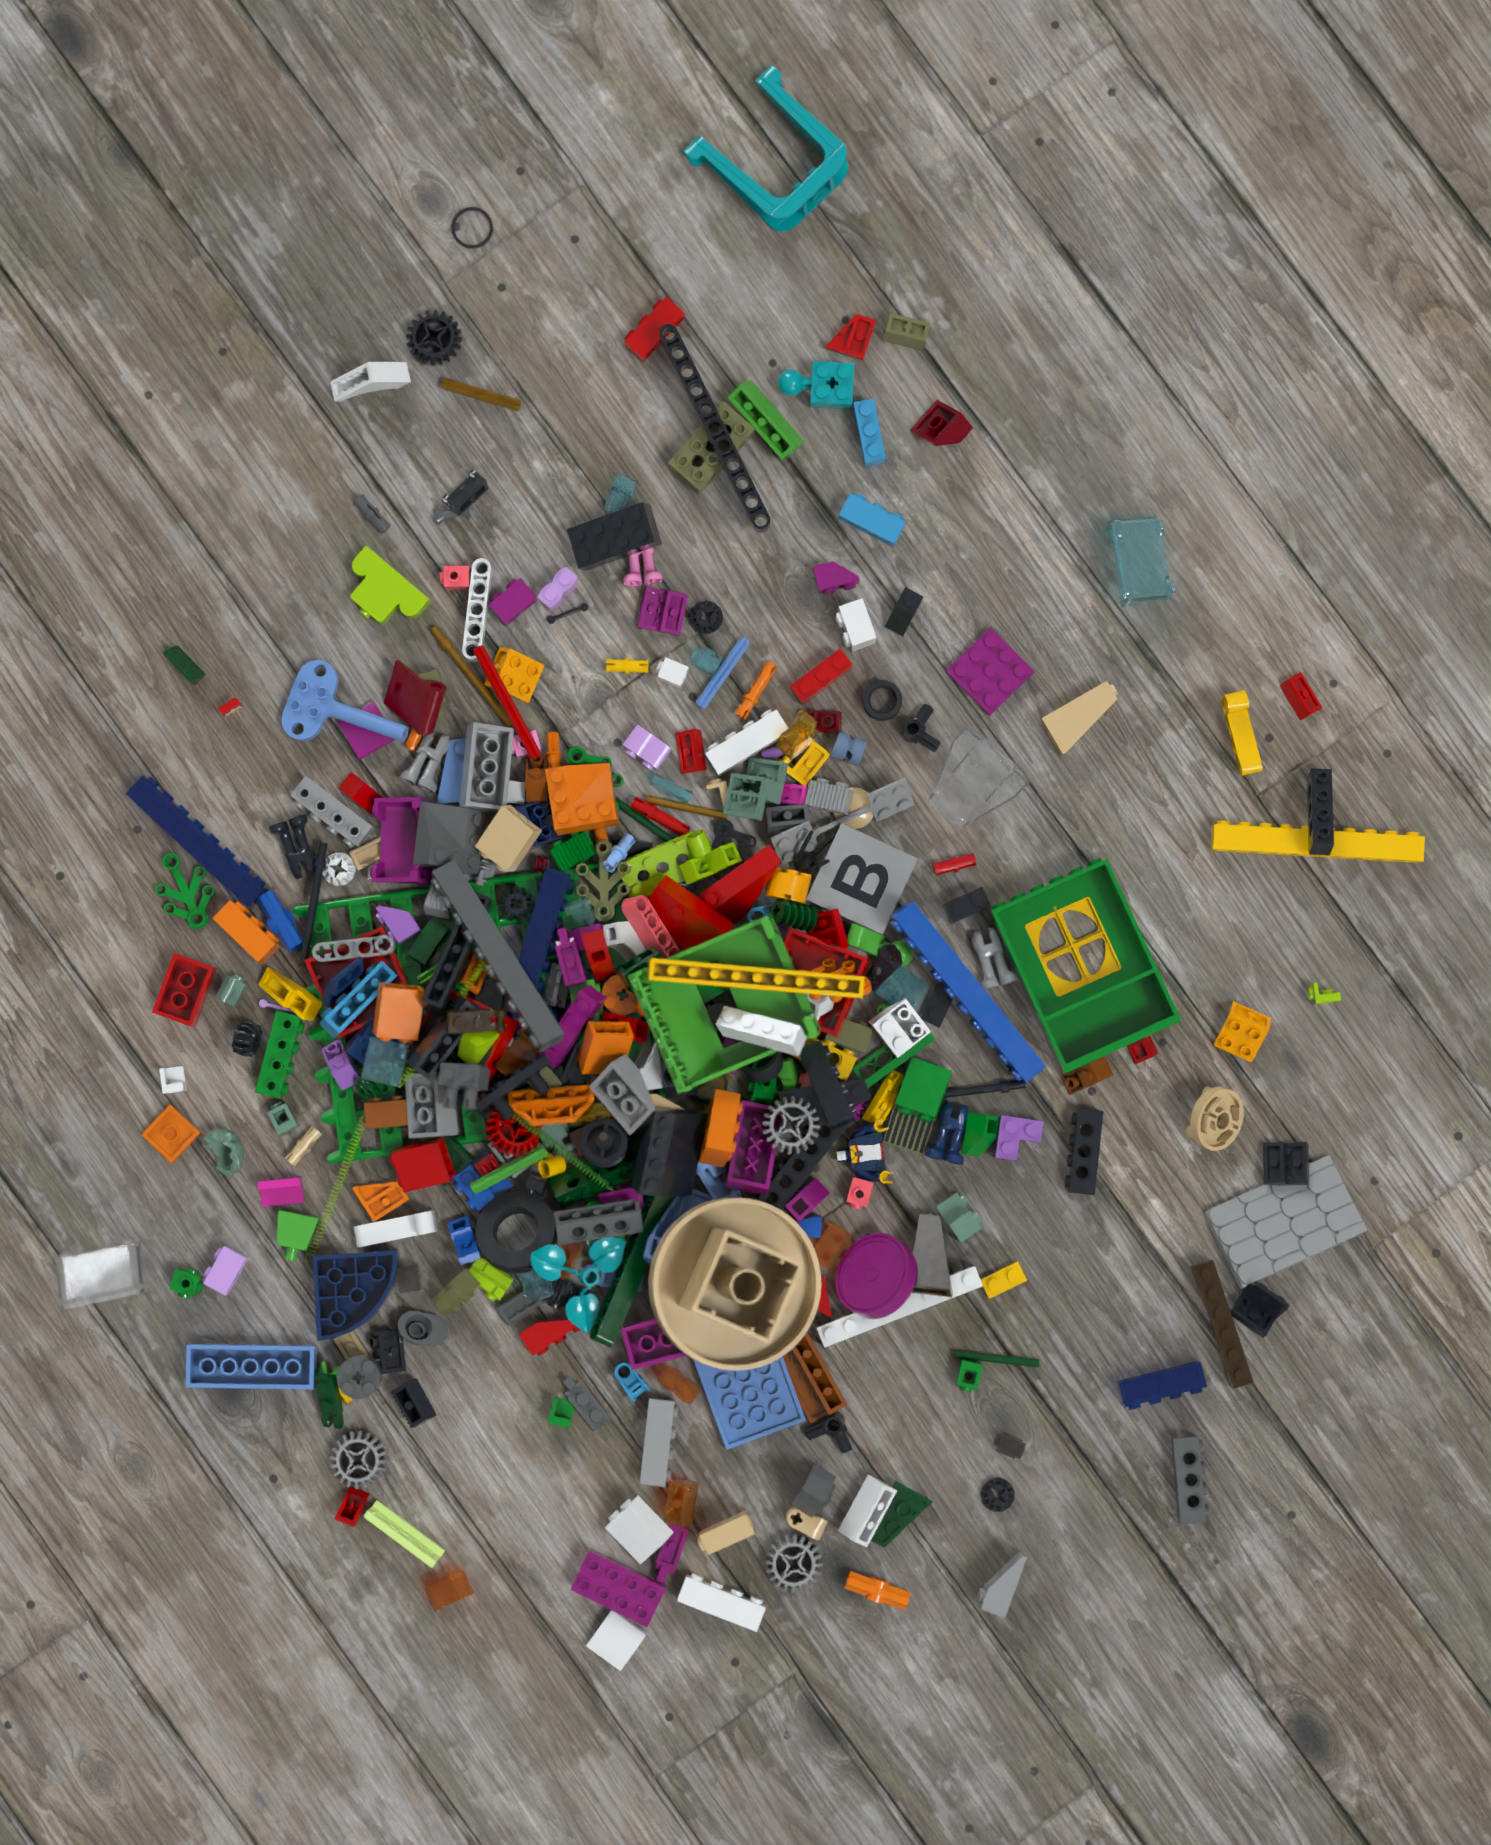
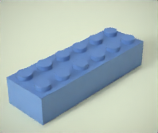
M187 1344L186 1388L315 1389L314 1375L317 1373L318 1345Z

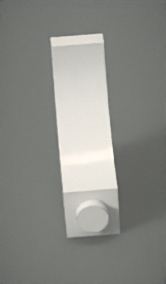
M367 362L330 381L334 402H341L368 392L398 389L410 383L411 380L407 362Z

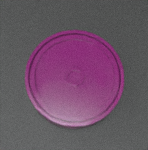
M873 1233L860 1238L844 1253L836 1271L835 1286L840 1301L846 1308L867 1319H879L894 1313L906 1302L914 1288L917 1277L915 1257L907 1245L892 1235Z

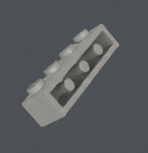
M307 776L303 778L290 795L295 799L292 802L301 810L304 807L310 810L309 816L317 822L323 820L327 823L326 829L334 835L338 832L343 835L342 841L350 847L354 845L360 847L374 829L373 826Z
M649 1398L640 1484L665 1487L666 1482H670L672 1469H668V1460L673 1461L674 1448H670L671 1439L675 1440L676 1427H673L672 1423L673 1418H677L678 1405H675V1400Z

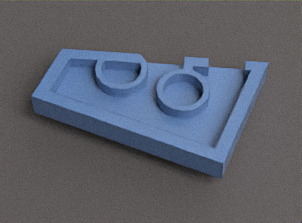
M466 738L449 740L450 744L446 754L437 804L460 803Z

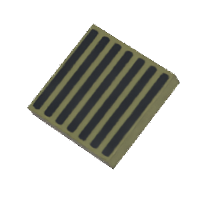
M894 1104L887 1126L889 1129L886 1130L883 1143L923 1155L933 1121L927 1123L919 1120L918 1116L910 1114V1116L900 1114L898 1109H895Z

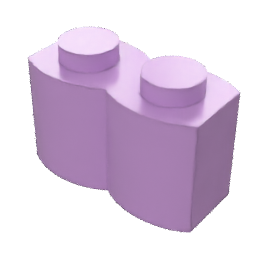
M567 567L559 570L555 574L552 583L547 584L540 591L538 596L540 603L549 611L557 609L562 604L564 596L569 595L578 584L577 576Z
M638 724L623 744L626 748L624 751L633 759L636 756L642 759L643 762L641 764L651 771L653 768L658 771L672 751V748Z

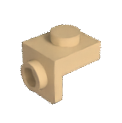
M721 779L709 781L706 791L719 789L724 808L728 792L726 781L722 782Z

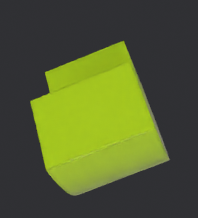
M734 842L720 846L704 856L691 859L679 865L687 885L736 865L742 860Z

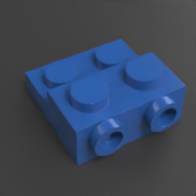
M489 1152L454 1177L456 1180L453 1183L460 1193L465 1192L468 1196L466 1202L472 1210L477 1208L478 1211H481L490 1201L514 1186L509 1178H506L478 1194L473 1193L470 1184L482 1177L474 1165L490 1154Z

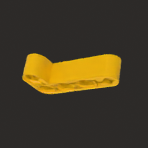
M1245 690L1225 694L1221 697V705L1240 775L1245 776L1261 772L1263 770L1262 762L1247 710L1249 708L1247 693Z

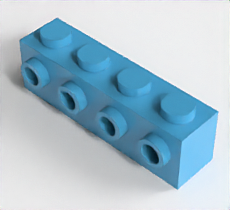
M383 961L377 966L372 964L364 972L367 976L363 980L358 978L350 986L352 991L348 995L344 992L335 1001L338 1005L334 1009L329 1007L321 1015L323 1020L319 1024L333 1038L377 996L379 982L390 983L397 976Z

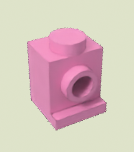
M533 730L530 733L542 753L538 733L536 730ZM515 735L513 736L512 754H516L517 758L529 756L527 750L521 747L522 741L520 737Z

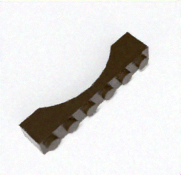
M1210 1259L1191 1265L1197 1288L1216 1337L1230 1387L1235 1389L1253 1383L1254 1381L1214 1260Z

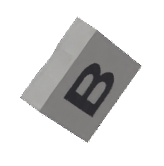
M841 823L824 859H829L830 862L820 868L806 898V902L826 911L838 908L840 916L851 920L856 925L883 935L890 920L889 916L893 913L918 858Z

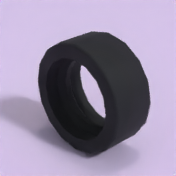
M878 680L866 688L863 695V707L871 718L877 721H887L899 713L902 706V694L894 683L887 680ZM880 688L889 690L895 698L893 708L885 713L875 711L870 704L872 693Z
M779 1051L768 1055L773 1057L762 1068H751L754 1062L742 1066L748 1079L753 1082L763 1083L775 1078L783 1067V1059Z

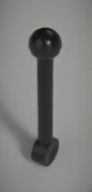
M583 603L580 607L560 615L548 616L547 622L554 624L558 619L579 611H587L589 607L586 603Z

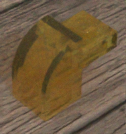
M800 710L796 714L793 726L781 733L776 747L792 760L806 750L818 734V731L815 729L817 722L806 711Z

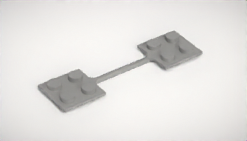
M904 777L866 794L869 800L868 807L862 808L816 830H812L810 822L806 821L771 837L776 854L782 861L781 865L794 860L811 830L814 833L804 853L812 852L819 847L816 840L819 834L841 825V823L843 824L867 812H872L876 822L914 806L906 778Z

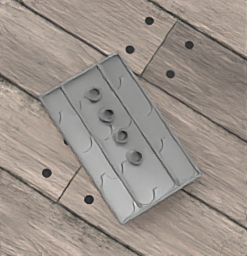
M1330 1155L1309 1164L1310 1185H1262L1203 1213L1240 1290L1250 1286L1255 1281L1263 1280L1368 1231Z

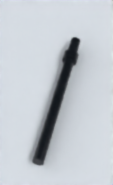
M322 842L319 843L317 858L314 859L313 867L315 872L299 966L305 968L307 966L304 960L309 958L323 869H326L327 864L325 858L328 844Z
M1002 1080L995 1084L947 1089L944 1098L999 1091L1001 1093H1008L1009 1090L1024 1089L1026 1084L1022 1080L1011 1082Z

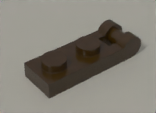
M507 1009L447 1011L446 1032L448 1034L506 1032L507 1024L505 1023V1017H507ZM491 1017H496V1023H490Z

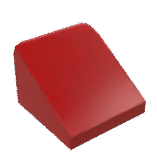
M1150 1035L1127 1045L1135 1064L1158 1055Z

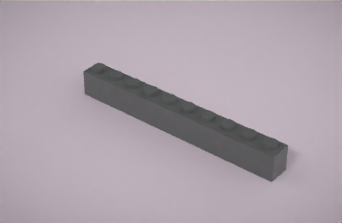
M455 860L432 871L431 884L436 892L440 891L443 896L441 897L443 904L447 909L450 908L454 913L452 917L458 926L461 925L464 929L463 935L468 943L472 942L474 945L475 955L486 964L485 970L489 977H494L496 980L497 990L508 999L507 1005L512 1013L516 1012L518 1015L519 1025L530 1034L529 1040L534 1048L538 1047L540 1052L562 1041L564 1035L562 1029Z

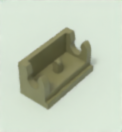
M890 313L884 342L924 351L931 323Z

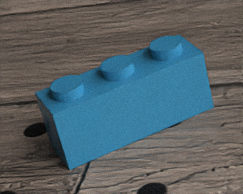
M874 399L853 402L854 417L864 467L884 465L886 456Z
M855 493V495L849 494L838 516L839 520L893 548L906 524L901 515L895 512L890 514L884 511L885 508L878 503L870 504L864 496Z

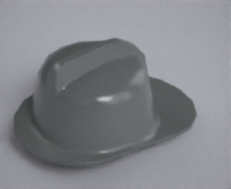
M409 1311L405 1312L398 1321L400 1335L412 1345L435 1346L441 1344L448 1336L447 1323L436 1315Z

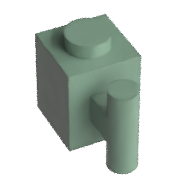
M235 973L233 976L226 975L215 997L233 1007H237L249 985L244 983L245 979Z
M567 1123L541 1126L540 1130H542V1133L545 1132V1136L549 1134L548 1141L544 1143L546 1148L553 1144L552 1142L547 1146L550 1141L549 1138L552 1137L551 1141L555 1139L554 1144L558 1142L557 1146L561 1144V1148L565 1147L564 1151L568 1149L567 1153L576 1149L572 1141L566 1145L562 1141V1139L569 1136L567 1131L570 1128ZM558 1147L557 1150H555L554 1152H552V1153H550V1154L553 1155V1156H554V1155H560L561 1152H562V1150L557 1153V1151H558V1149H559V1147Z

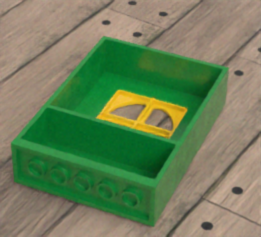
M1101 857L1087 864L1088 867L1082 869L1080 866L1068 872L1069 876L1065 878L1060 875L1049 881L1050 884L1045 887L1042 883L1031 888V893L1027 895L1022 892L1011 898L1012 902L1007 904L1005 901L997 903L991 907L992 911L989 913L1013 969L1018 974L1019 982L1061 1074L1068 1073L1182 1021L1108 859L1102 861ZM1069 910L1083 913L1096 923L1098 929L1096 932L1075 940L1072 938L1066 925L1063 913ZM1055 918L1066 944L1047 954H1042L1039 948L1040 932L1048 919ZM1102 938L1105 942L1104 961L1099 971L1091 975L1079 953V947ZM1065 953H1071L1082 979L1078 982L1063 980L1048 969L1047 962Z

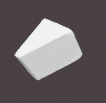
M509 781L507 803L524 805L526 795L525 782Z

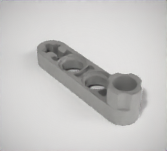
M387 935L322 942L314 946L312 954L319 962L357 959L359 956L362 958L385 956L394 952L396 944L393 938ZM384 940L390 943V947L386 951L384 948H379V944H383ZM362 942H368L371 946L370 951L366 954H362L359 951V945ZM342 944L349 946V953L346 956L338 954V947ZM331 945H334L333 951L336 957L332 958V953L325 954L324 958L317 955V951L321 949L320 947L323 946L325 950H332Z

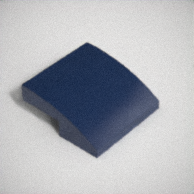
M359 956L328 982L324 991L323 1005L328 1008L332 1007L344 992L347 994L352 990L350 986L363 974L362 957Z
M374 1018L369 1020L343 1049V1051L368 1069H374V1065L380 1063L382 1058H393L403 1042L398 1041L399 1039L393 1038L390 1041L378 1040V1037L372 1032Z

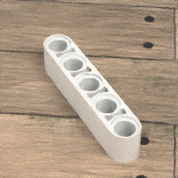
M483 558L474 561L471 571L462 648L465 658L470 662H477L478 659L476 656H468V649L470 647L484 646L492 567L489 561ZM486 565L488 567L487 572L479 574L477 572L478 566ZM483 585L485 592L480 595L474 593L476 586ZM475 606L483 607V611L479 615L472 614V609ZM473 626H478L481 630L476 636L470 635L469 632Z

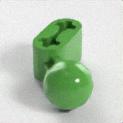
M853 923L847 936L849 946L877 957L883 945L891 944L884 941V936ZM904 941L893 942L892 944L901 952L903 964L900 967L908 965L913 959V949H910Z

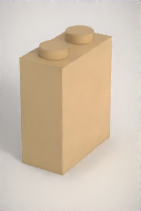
M511 805L502 806L475 847L480 850L479 853L484 858L495 862V866L500 871H515L542 830Z
M747 1510L701 1530L697 1541L702 1552L706 1551L710 1555L754 1535L755 1528Z

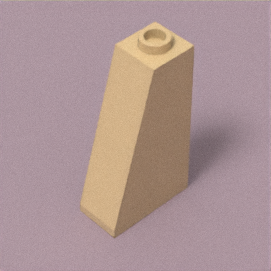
M1106 681L1041 718L1040 722L1060 756L1065 755L1117 700L1116 695H1118V692L1113 684L1109 685Z

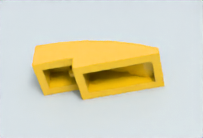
M267 967L258 984L284 1008H290L302 1020L313 1021L323 1004L302 986L271 967Z

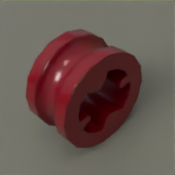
M537 855L534 873L539 871L542 874L545 873L548 857L541 858L540 855Z

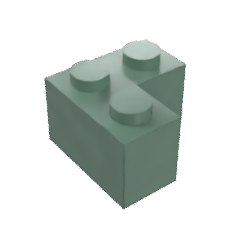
M954 1193L936 1205L935 1208L958 1242H963L982 1229L980 1226L982 1220L976 1212L971 1213L966 1206L969 1203L963 1194L958 1195V1193Z

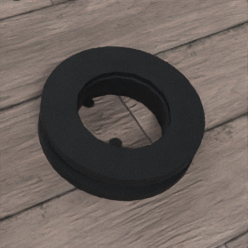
M512 1191L494 1198L482 1210L476 1225V1239L484 1257L492 1266L507 1273L520 1274L534 1270L530 1261L531 1253L545 1245H557L558 1242L554 1215L550 1207L537 1195L525 1191ZM521 1213L535 1219L538 1233L530 1246L523 1250L510 1251L505 1250L498 1244L497 1230L504 1219Z

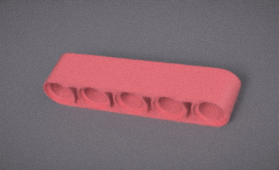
M639 895L627 898L622 902V911L646 950L652 946L660 953L662 959L681 952L646 896Z

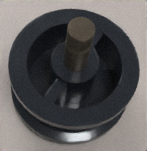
M599 1118L590 1122L583 1130L581 1147L585 1158L591 1164L600 1168H609L619 1164L626 1156L628 1138L625 1129L620 1123L610 1118Z

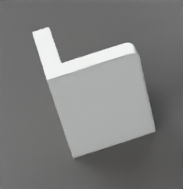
M183 1066L159 1069L163 1094L187 1091Z

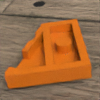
M398 1181L355 1186L352 1188L373 1222L378 1221L410 1200L407 1193H404L402 1187L399 1186Z

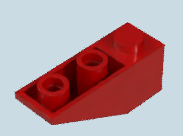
M603 929L582 934L585 950L596 981L616 975Z
M568 1319L541 1321L521 1332L519 1336L532 1356L536 1353L538 1356H541L549 1350L548 1345L553 1342L558 1345L567 1339L565 1334L571 1330L576 1333L581 1329L573 1325Z

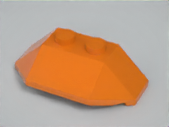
M590 1085L553 1087L541 1096L535 1089L516 1090L508 1093V1101L513 1111L532 1126L572 1123L594 1102V1092L589 1088Z

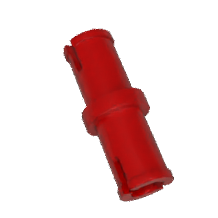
M974 853L957 858L953 856L949 860L933 863L935 876L952 871L957 873L960 869L977 866Z

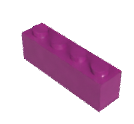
M591 985L582 989L558 1024L564 1033L563 1040L540 1052L538 1055L541 1057L546 1055L551 1061L549 1065L553 1069L564 1063L585 1032L588 1021L593 1020L607 998Z

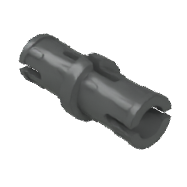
M363 494L354 501L353 504L365 515V519L377 528L380 534H383L390 528L391 525L379 513L380 510L377 507L374 508Z

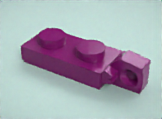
M565 927L558 929L560 941L556 942L555 949L565 986L569 988L586 983L587 978L575 938L569 937L568 930Z
M669 1522L668 1527L674 1533L661 1546L655 1566L656 1569L660 1570L656 1581L665 1583L668 1573L673 1574L674 1570H676L690 1530Z

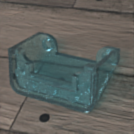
M1157 516L1109 521L1106 526L1108 537H1112L1110 542L1113 545L1119 578V590L1123 589L1121 590V597H1119L1121 608L1171 599L1172 593H1175L1174 581H1170L1161 535V532H1164L1162 519L1158 520Z

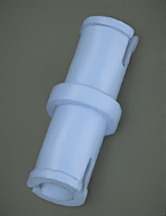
M624 834L619 843L612 847L611 854L602 864L605 870L614 872L620 861L627 857V852L635 843L632 835Z

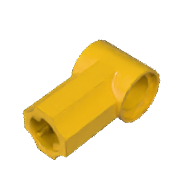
M549 1152L547 1157L534 1163L543 1178L564 1173L566 1170L564 1158L560 1155L553 1156Z

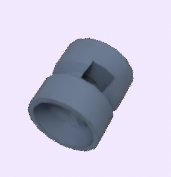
M839 732L831 757L841 761L847 759L848 763L859 767L867 741L857 737L852 739L851 735Z

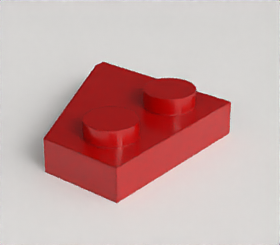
M856 314L826 344L825 349L863 361L876 320Z
M836 908L817 913V923L811 931H808L809 935L822 940L828 945L835 944L844 949L848 948L849 945L839 909Z

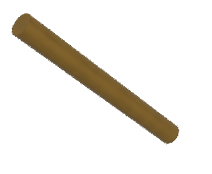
M647 795L645 800L649 804L717 819L728 818V815L723 814V811L650 795Z

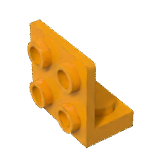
M499 647L493 662L498 674L511 696L529 703L544 664L511 648ZM486 678L484 685L493 689L488 678Z
M1233 1001L1229 1008L1228 1017L1214 1042V1046L1252 1062L1270 1029L1272 1018Z

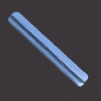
M740 637L696 701L698 707L706 709L750 645L746 638Z

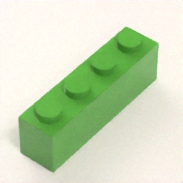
M752 380L741 383L728 396V399L781 460L792 456L805 443Z

